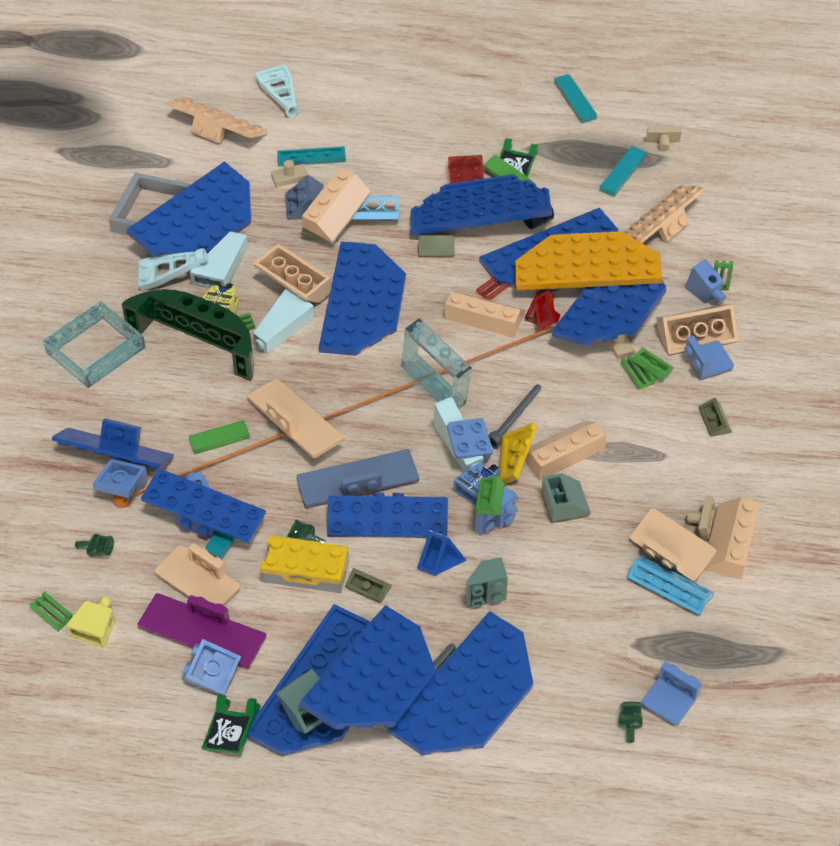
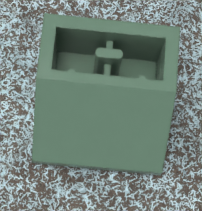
M563 473L543 476L541 491L552 522L591 514L580 481Z
M502 557L481 561L466 582V608L480 607L484 604L500 603L506 600L508 577Z
M312 669L276 692L294 728L303 733H307L323 722L299 706L301 699L320 679Z

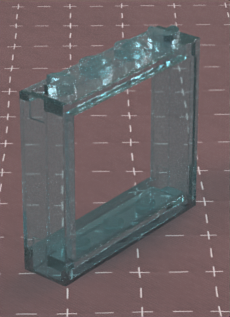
M101 301L43 340L46 353L87 388H90L146 348L144 336ZM103 319L127 338V340L83 370L59 349Z
M418 318L405 328L401 366L438 402L452 397L457 408L460 409L466 404L472 367ZM419 346L453 377L452 386L418 355Z

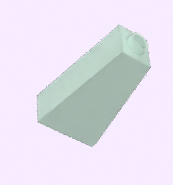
M230 231L207 254L208 262L202 263L190 271L192 285L210 289L214 285L224 287L227 283H230L248 249L247 235Z
M286 288L254 331L255 347L268 355L314 319V306Z
M449 397L434 403V428L464 473L476 464L483 466V456L461 459L455 457L447 424L464 419L453 398Z

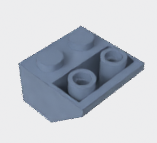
M307 175L286 192L287 219H302V215L323 190L324 186L321 182Z

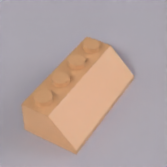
M340 166L302 215L303 228L333 243L371 194V191L355 173Z
M280 244L274 246L253 263V266L306 301L320 303L330 294L331 278Z
M451 291L445 303V319L513 338L525 314V309L459 291Z
M722 304L656 317L659 336L668 355L684 352L687 338L691 336L696 338L699 345L713 341H719L721 344L739 341L732 304Z
M583 421L530 446L525 462L537 478L542 480L543 476L553 475L605 450L607 435L596 422Z
M740 497L719 504L708 543L716 548L717 554L705 569L706 571L742 579L761 502Z

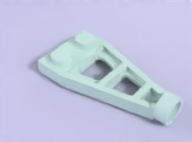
M286 64L255 73V78L260 87L285 110L289 117L296 116L299 108L295 101L292 76ZM285 82V86L273 88L271 86L275 83ZM289 93L287 97L281 98L279 96L280 94Z
M201 248L195 252L152 256L139 260V289L144 291L157 287L200 266L202 263L208 262L205 249ZM186 260V264L176 268V261ZM169 263L170 270L162 275H158V266Z

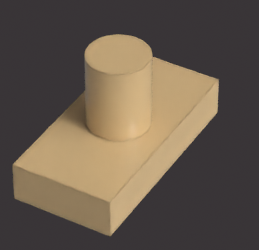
M648 126L646 141H659L660 150H668L670 148L669 141H680L682 127Z
M291 160L284 162L283 169L271 171L275 187L298 183L299 180L308 175L304 164L294 166V162Z
M626 334L618 335L617 339L607 341L618 360L635 354V349Z
M705 497L702 512H688L687 515L688 523L699 524L700 537L705 541L710 540L716 512L713 497Z

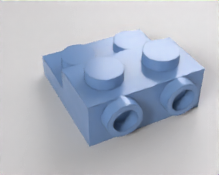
M110 459L93 482V489L130 498L135 490L140 491L148 479L146 467Z
M504 486L501 512L498 516L477 514L475 512V532L481 536L486 531L492 530L494 525L499 529H502L505 525H510L515 519V513L518 511L515 502L518 500L517 494Z
M202 639L200 645L196 643L191 652V655L194 656L192 663L187 662L182 672L185 675L183 681L201 689L205 688L219 695H224L241 656Z

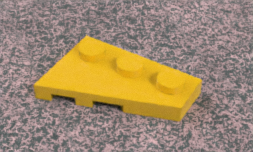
M533 422L503 435L499 468L501 472L499 477L504 482V485L518 480L538 427Z

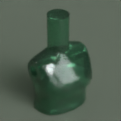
M297 519L287 537L294 539L326 542V540L315 535V527L313 525L303 523Z
M93 534L89 541H76L75 547L76 549H86L87 555L92 557L109 556L114 547V539L112 536Z
M629 701L620 704L618 724L619 727L626 729V742L628 743L635 741V729L643 727L642 704L639 702Z

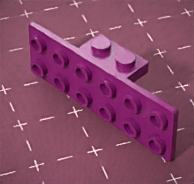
M156 593L137 623L139 628L194 648L196 643L200 645L202 639L241 656L238 665L245 668H250L267 637L266 633L230 620L228 608L224 605L215 604L203 597L190 595L186 604Z

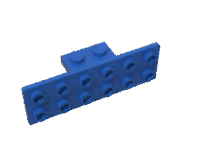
M107 418L102 421L101 436L73 428H66L52 436V440L57 441L59 445L76 446L78 450L88 449L98 455L107 454L111 455L114 459L130 460V463L146 464L152 469L160 468L174 457V454L139 446L141 427Z
M160 468L156 471L141 496L142 502L175 514L177 516V525L186 531H193L203 538L208 537L211 539L217 531L249 544L266 514L264 509Z
M373 493V496H328L327 534L329 536L427 537L430 530L444 536L448 534L447 497L404 496V493H392V496H384V493Z

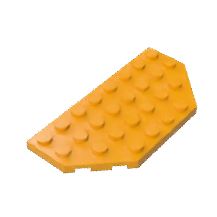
M622 231L550 235L515 261L516 290L662 283L660 253Z

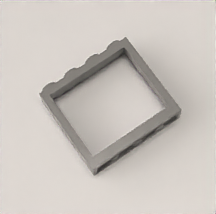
M134 173L109 218L111 232L129 236L127 229L135 224L136 221L127 220L126 217L142 189L177 195L191 184Z

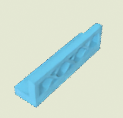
M368 196L367 201L362 204L352 217V219H399V196ZM370 200H375L379 204L375 210H370L366 206ZM387 200H395V210H387L383 205Z
M645 556L635 559L628 574V578L699 615L703 613L707 602L714 595V592Z

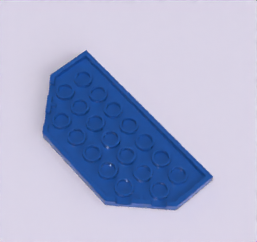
M224 161L129 227L127 234L151 255L159 256V254L195 252L201 248H204L208 254L230 231L239 233L250 225V182Z
M513 174L444 184L440 187V191L437 194L432 193L423 200L421 206H415L411 209L412 236L424 235L427 233H440L448 230L474 228L482 225L551 216L550 192L548 188L543 187L541 189L536 187L535 183L526 179L524 181L519 180L518 176Z
M599 207L479 257V262L497 285L504 286L509 284L514 285L516 288L515 261L548 236L617 232L618 228ZM556 288V289H535V290H538L539 293L543 294V293L546 292V291H549L550 293H552V292H554V291H556V290H559V289H561V288Z
M340 242L318 347L320 353L356 356L361 353L363 348L371 347L380 342L382 337L387 334L392 335L397 332L406 273L376 244Z
M662 280V283L585 287L553 328L552 337L588 346L592 345L593 341L602 339L605 342L617 339L618 335L626 333L628 336L634 335L666 293V285Z
M333 604L255 716L247 738L281 756L342 741L351 726H345L344 729H334L325 722H322L307 733L296 730L276 692L311 669L321 678L370 621Z
M385 605L301 699L299 706L334 729H344L345 726L374 728V725L394 727L436 674V669L421 627Z
M489 611L438 669L434 678L394 727H388V733L422 756L431 755V752L444 751V753L461 751L463 748H484L533 688L524 633Z

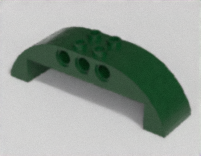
M169 289L143 292L123 301L122 309L127 329L142 335L153 321L159 322L232 353L235 375L248 381L253 379L254 358L251 336L245 323L232 311L219 304L207 301L202 297L184 291Z

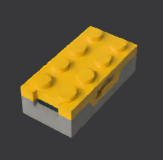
M269 535L266 558L262 560L260 566L262 582L342 593L349 564V546Z

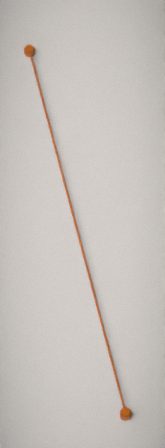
M555 326L534 333L532 335H529L527 337H524L522 339H519L517 341H514L492 351L486 352L484 354H481L479 356H476L454 366L448 367L446 369H443L441 371H438L416 381L410 382L388 392L382 393L380 395H377L375 397H372L370 399H367L365 401H362L340 411L334 412L322 418L327 419L339 413L345 412L347 410H350L352 408H355L357 406H360L362 404H365L387 394L393 393L395 391H398L420 381L426 380L428 378H431L433 376H436L438 374H441L443 372H446L468 362L474 361L476 359H479L481 357H484L486 355H489L511 345L517 344L519 342H522L524 340H527L529 338L552 330ZM284 432L274 437L268 438L266 440H263L261 442H258L256 444H253L251 446H248L246 448H243L241 450L220 457L218 459H215L213 461H210L208 463H205L203 465H200L198 467H195L193 469H190L177 475L183 476L185 474H188L190 472H193L195 470H198L220 460L226 459L228 457H231L233 455H236L238 453H241L263 443L286 435V433ZM147 487L140 489V491H134L132 495L145 491ZM118 495L113 496L114 505L117 508H125L130 503L129 498Z

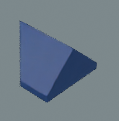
M430 530L417 569L436 576L467 560L449 537Z

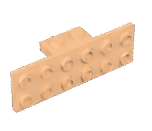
M187 97L174 99V101L167 103V106L194 116L192 133L217 143L223 141L225 128L248 138L267 135V131L263 130L262 126L248 124V121L244 119H235L234 115L220 113L219 109L207 108L206 104L194 103L192 99Z
M683 185L675 187L674 191L664 196L662 201L655 204L650 211L644 213L637 222L632 223L623 232L643 243L658 230L662 241L668 242L689 224L684 208L705 191L704 187Z
M278 378L247 395L249 401L312 458H317L344 441L342 434Z

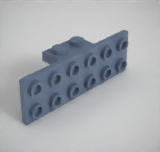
M405 449L297 474V481L305 507L327 503L328 496H357L419 481V475L410 450Z

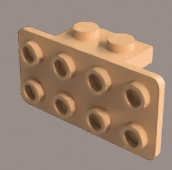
M655 508L650 509L630 536L631 541L643 548L650 557L658 558L665 567L674 569L693 582L697 581L717 554L716 548Z
M195 543L189 546L188 549L182 545L178 546L155 568L157 576L187 597H190V595L203 597L215 604L225 605L240 589L239 584L226 575L224 562L219 557L209 554L204 547H199Z

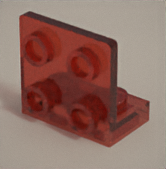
M482 155L448 157L447 167L449 169L450 183L484 179Z

